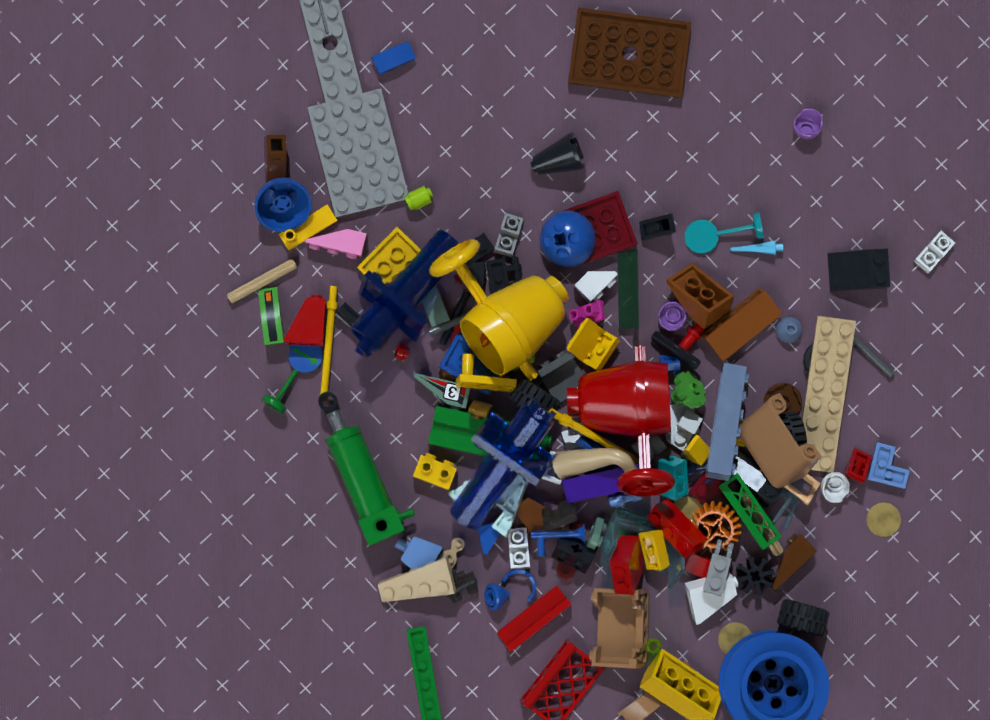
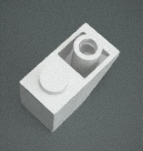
M588 271L574 287L589 302L592 300L596 302L604 294L602 290L606 286L610 288L617 281L615 277L618 274L615 271Z

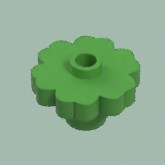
M689 371L676 375L674 379L676 386L671 393L673 402L676 405H685L690 409L699 408L706 402V397L704 396L706 391L702 382L697 380L696 375Z

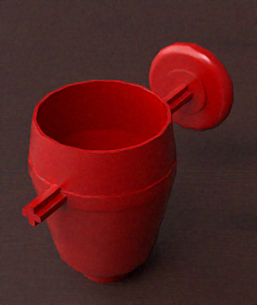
M638 345L634 347L635 362L584 374L578 380V387L567 388L568 415L572 418H580V424L591 431L638 437L639 469L627 471L620 475L616 485L621 492L627 495L649 497L664 494L671 490L675 484V479L671 473L651 468L650 437L671 433L668 363L646 361V346Z

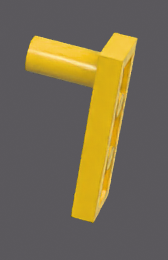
M327 204L309 215L301 226L294 230L288 229L285 232H281L279 236L288 251L305 242L306 239L315 236L338 221Z
M462 355V374H459L456 378V387L512 392L516 388L517 379L473 375L474 355Z

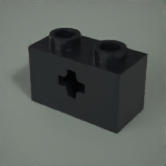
M559 538L551 558L586 574L598 547L596 546L595 549L587 547V541L584 544L578 538Z

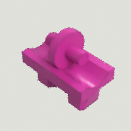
M599 300L570 310V320L574 322L575 328L579 329L580 324L586 318L591 319L596 324L605 320L603 301Z

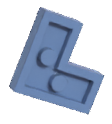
M876 442L867 480L905 489L910 470L891 466L896 447Z

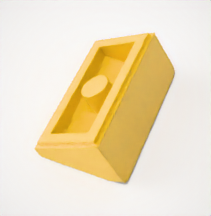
M662 530L639 533L646 569L662 571L667 568L670 563Z

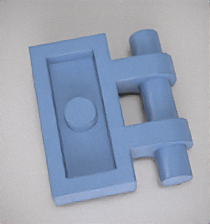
M625 493L607 498L611 508L626 505L625 503L630 501L637 502L644 499V497L631 496Z

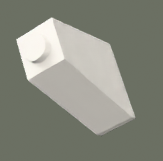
M729 571L722 597L703 592L706 577L685 583L692 618L696 625L701 624L737 596L736 588H738V582L736 577H733Z

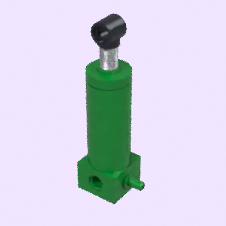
M331 392L322 393L318 398V404L323 410L324 415H327L334 431L332 436L325 439L360 519L358 522L368 545L371 546L405 531L404 520L414 516V510L411 508L400 513L396 506L393 505L359 425L351 428L350 426H345L346 424L339 411L341 408L337 396ZM332 397V406L325 407L323 404L324 398ZM380 520H384L387 523V528L384 531L378 529L377 524Z

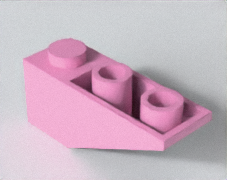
M346 229L306 239L305 243L309 245L310 249L320 251L321 247L328 249V253L338 255L341 252L345 253L347 258L357 260V257H362L367 234Z

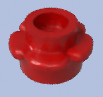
M398 343L394 358L399 359V361L407 359L410 348H407L406 343Z

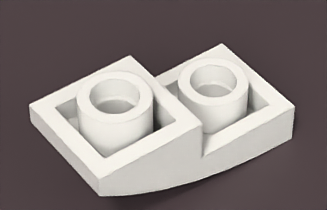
M940 231L916 257L914 262L928 274L952 248L955 242L944 232Z
M527 528L511 529L508 535L511 570L529 569Z

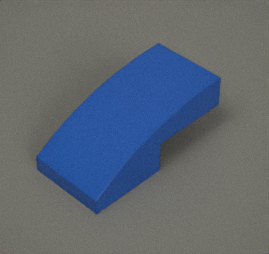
M407 41L372 56L371 59L378 75L394 70L398 66L412 62L416 57Z

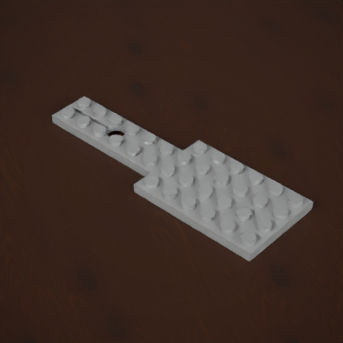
M299 0L326 102L307 108L335 217L339 218L405 201L404 197L408 195V190L382 90L380 88L365 93L362 92L339 0H321V2L320 0ZM333 36L337 39L338 44L334 50H327L323 47V40L326 37Z

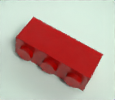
M669 498L654 505L646 517L657 530H662L663 536L685 559L699 552L707 541V538Z

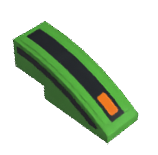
M278 287L259 289L265 346L283 344L284 333Z

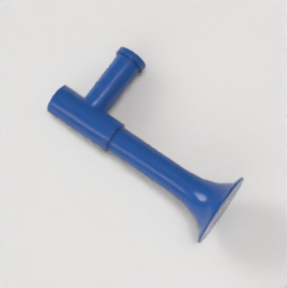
M584 524L575 530H531V539H537V556H546L545 539L572 537L581 539L585 544Z

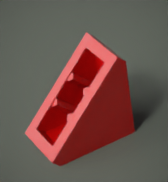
M854 448L843 474L858 483H864L872 456Z

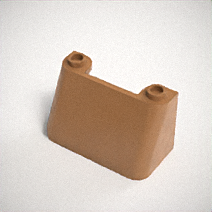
M780 393L769 398L738 426L741 428L740 438L770 484L776 488L785 487L805 477L822 457L815 446L811 444L798 446L779 417L786 409V402Z
M594 588V592L591 594V602L594 603L595 607H598L597 646L590 651L589 655L592 666L634 669L645 667L648 660V590L636 589L634 595L615 594L614 588Z

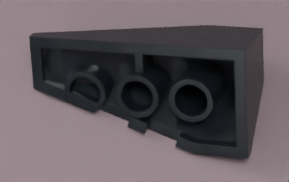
M738 452L737 457H733V464H736L734 475L736 473L740 475L756 500L765 508L772 505L785 487L776 488L772 486L754 458ZM737 478L733 480L737 485L741 487V484L737 480Z

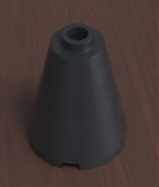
M574 133L567 134L533 156V161L530 162L533 172L542 175L586 168L585 162L581 164L580 159L583 158V153L577 138H573Z

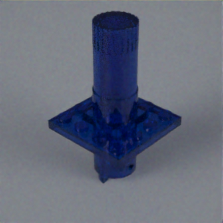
M438 230L390 283H383V279L379 274L368 270L363 277L358 293L370 305L349 327L352 334L360 341L355 349L356 353L364 358L371 356L372 351L377 352L398 328L415 343L421 338L428 321L425 314L419 310L416 311V308L444 277L430 275L429 269L437 258L459 244L454 237L443 230Z
M534 397L529 402H524L509 424L491 413L471 439L477 448L488 453L450 508L452 517L463 526L477 530L518 474L522 476L526 483L536 486L552 463L553 455L539 445L554 425L553 418L556 416V413L554 411H546L536 403L537 399Z

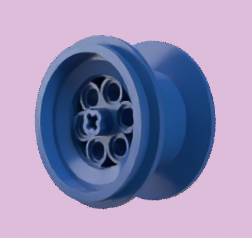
M778 630L754 632L734 644L722 662L719 672V692L726 710L734 720H818L827 705L830 684L826 666L812 646L794 635ZM768 659L774 660L775 664L772 669L765 668V662ZM787 666H790L793 671L789 677L783 675V669ZM758 671L759 679L757 681L750 680L751 672ZM768 679L775 680L774 687L767 686L769 684ZM789 686L795 687V693L792 696H787L786 689ZM759 690L762 692V698L755 701L752 695L755 691ZM773 698L780 699V705L777 708H772L770 705Z

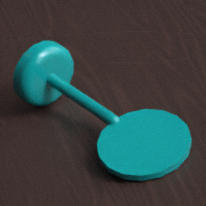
M760 212L753 214L754 224L720 231H717L712 222L696 220L687 227L685 242L693 252L705 254L716 247L719 235L755 229L756 237L763 239L764 233Z

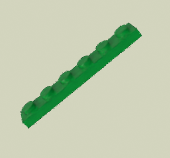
M426 626L406 629L422 720H442Z

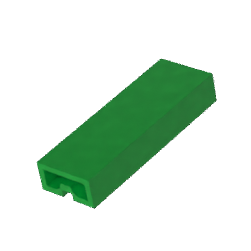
M436 406L428 444L540 469L542 465H546L548 454H544L545 447H550L552 438L551 435H548V430L489 417L488 419L483 417L481 421L472 418L471 413Z

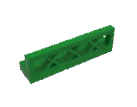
M738 473L730 477L728 481H723L718 485L763 550L782 537ZM736 478L741 484L740 493L731 491L728 486ZM743 488L747 494L742 493ZM741 496L751 498V509L742 507L740 504ZM754 504L756 505L758 510L753 509ZM753 512L763 515L762 525L755 524L751 520ZM765 520L767 521V523H768L770 526L764 525V524H765ZM763 529H772L776 536L766 541L763 537Z

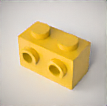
M426 453L425 456L421 455L413 477L449 490L457 468H454L455 463L447 460L441 463L436 461L437 456Z

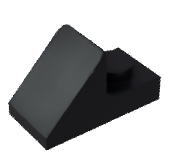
M673 213L639 222L642 240L670 236L676 233Z

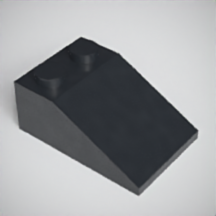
M888 248L827 253L830 292L887 289L890 287Z

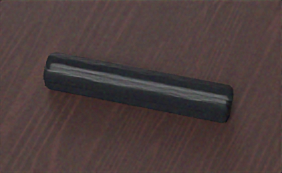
M655 331L652 334L651 340L685 364L695 370L700 366L701 361L659 331Z

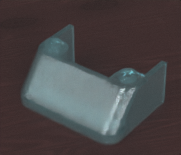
M618 507L614 510L601 544V566L604 567L613 555L620 535L639 536V533L657 530L646 518V515L623 507ZM664 537L670 565L659 572L668 574V589H672L685 571V558Z

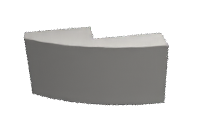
M505 213L494 249L495 253L508 257L513 256L524 218Z

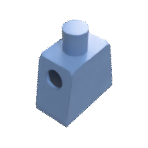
M416 536L412 538L411 542L400 537L394 546L404 552L400 560L411 569L419 568L435 561L443 548L438 544Z

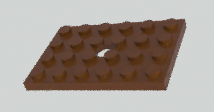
M578 7L568 84L682 98L691 22ZM627 46H632L637 51L636 58L630 61L622 56V50Z

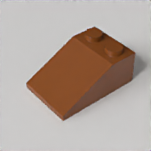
M691 263L666 280L667 285L689 317L705 329L730 312L734 295L695 264Z

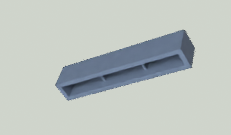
M724 363L722 366L705 477L728 481L731 475L734 476L736 464H733V457H737L738 446L735 444L736 439H739L741 434V428L738 427V423L742 421L744 410L741 409V403H745L746 391H743L749 379V374L746 373V366Z

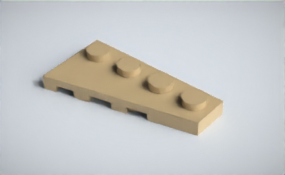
M448 555L440 560L429 562L422 567L411 569L404 574H398L380 581L378 584L382 602L450 595L456 592Z

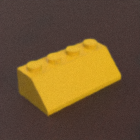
M664 649L658 652L647 668L639 686L688 720H714L721 701L719 686Z

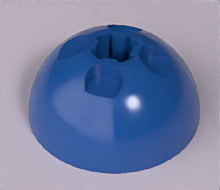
M285 177L275 178L265 183L258 191L254 203L255 214L259 222L267 229L276 232H285L288 229L294 230L301 226L307 220L312 206L311 198L306 188L298 181Z
M558 212L548 218L541 229V250L545 257L557 266L567 268L578 266L584 263L593 252L595 246L594 229L589 220L578 212Z

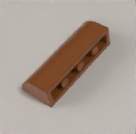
M759 287L703 332L701 337L719 359L724 362L783 313L766 290Z

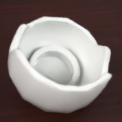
M833 472L823 478L821 492L826 500L831 503H840L849 494L850 482L844 474Z

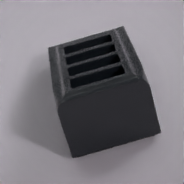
M485 261L470 265L471 273L482 290Z

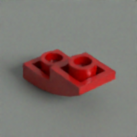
M695 553L686 559L683 570L704 578L707 576L711 559Z

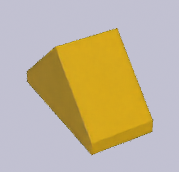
M696 434L680 455L702 466L708 458L710 447Z

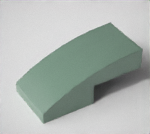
M436 285L418 291L432 327L450 320Z

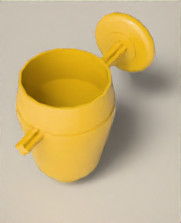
M469 239L454 246L431 264L429 273L434 277H441L456 270L476 300L475 306L460 320V329L467 344L477 358L493 373L502 376L519 366L528 381L535 379L538 374L529 362V359L539 350L564 319V304L569 300L566 289L553 276H549L544 280L539 276L532 275L486 296L465 264L478 252L480 243L475 239Z

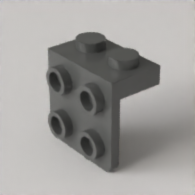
M565 350L555 356V361L550 363L547 360L539 365L540 370L537 371L549 393L560 402L567 399V388L578 387V380L583 375L574 360L573 354L571 352L566 353Z

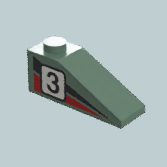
M414 373V378L447 405H451L450 409L461 411L462 408L466 409L470 388L456 387V382Z

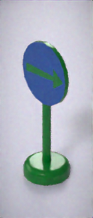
M292 345L288 355L289 362L294 371L276 398L265 395L261 401L272 410L283 415L286 407L280 402L281 397L298 372L310 373L320 366L323 359L320 347Z

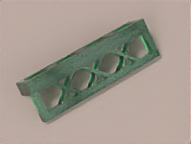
M638 251L617 253L618 329H638Z

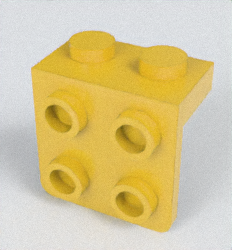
M586 318L580 324L574 337L569 341L567 350L584 364L598 371L603 368L620 340L603 330L591 319Z

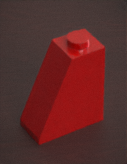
M311 295V298L306 297L284 337L285 344L324 347L327 301L322 295Z

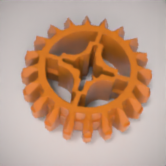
M711 501L710 507L707 503H704L703 508L698 507L697 512L693 513L692 517L694 519L690 521L707 538L702 550L707 546L710 547L709 552L713 551L717 540H713L715 536L726 537L721 539L724 551L727 550L729 543L734 544V542H738L739 537L737 535H741L742 532L738 528L742 526V523L736 522L740 517L739 515L733 516L735 509L729 511V504L724 508L722 507V502L715 506V502ZM709 514H718L716 518L705 517ZM724 518L729 522L731 531L723 524ZM718 521H720L718 524L719 527L716 528V530H714L713 533H711L713 530L712 527H714L715 524H717ZM700 523L708 530L707 536L703 533Z

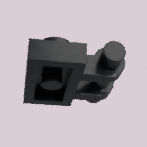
M511 257L512 265L507 266L505 258L486 261L491 294L522 280L520 271L522 270V265L519 264L518 257ZM513 271L514 282L509 283L507 272Z

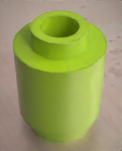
M422 186L409 192L404 198L410 211L431 204V199L434 197L430 188Z

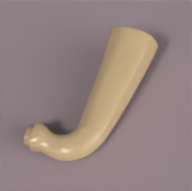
M614 448L558 451L554 454L552 462L557 476L562 480L611 464L620 466L624 472L637 469L633 459L627 453Z

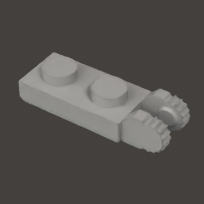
M717 540L714 554H712L703 592L722 597L732 559L730 557L734 546L733 543H729L727 546L726 557L719 555L722 540Z

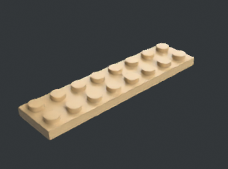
M817 315L802 414L807 444L815 446L822 456L811 470L834 472L856 326L855 320Z

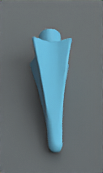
M774 240L748 246L731 247L730 251L776 255V251H783V244H775Z

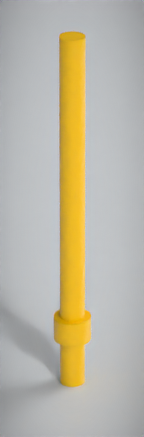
M330 286L329 301L326 303L328 313L320 395L328 392L335 310L338 309V302H336L338 286Z
M553 408L549 410L548 415L558 420L559 424L565 427L569 426L606 448L619 449L627 453L635 464L639 463V457L572 420L571 416L565 413L561 414Z

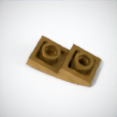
M475 399L471 403L468 412L472 413V418L482 421L483 417L488 419L494 405Z

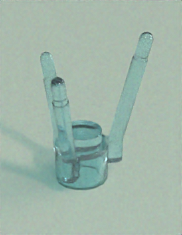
M784 488L774 502L782 495H784L783 499L786 502L777 513L773 522L776 523L788 505L793 504L784 525V529H787L801 499Z

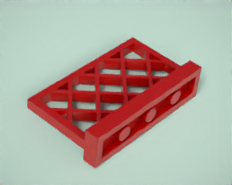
M566 639L521 697L520 701L544 720H551L549 712L560 710L561 715L559 720H565L604 668L595 666L598 669L594 675L586 676L585 666L592 665V661H590L588 655ZM575 651L581 655L582 663L571 664L570 657ZM582 666L583 677L573 678L572 668ZM569 668L570 678L559 680L560 670ZM584 680V688L580 691H574L573 681ZM570 682L571 692L561 693L560 683ZM557 683L558 694L547 695V687L550 684ZM572 695L570 706L562 707L561 696ZM558 697L559 707L549 708L548 698ZM545 699L546 709L537 710L533 705L537 700Z

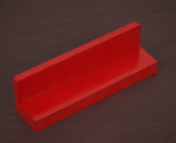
M555 586L501 628L497 634L511 652L569 607L571 603L559 587Z

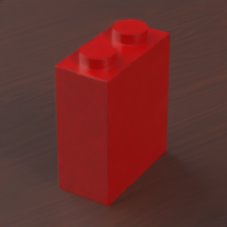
M620 535L609 562L615 594L634 595L644 570L639 536Z

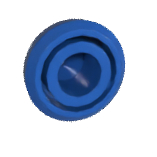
M488 584L484 592V598L487 606L495 611L500 609L509 600L510 594L507 589L498 584Z

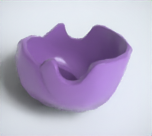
M803 109L794 119L793 128L795 133L805 140L817 137L823 127V117L815 109Z
M667 302L661 307L658 313L661 327L668 331H677L685 325L687 312L680 303Z

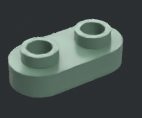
M600 517L595 518L590 530L587 547L595 549L596 546L600 547L603 540L601 535L606 528L604 519Z

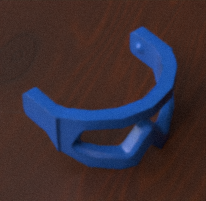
M524 569L508 571L501 580L503 583L507 581L508 576L517 573L527 575L533 585V591L527 599L530 602L536 593L535 578Z

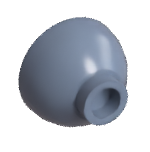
M794 317L782 318L777 323V337L784 343H794L802 335V325Z

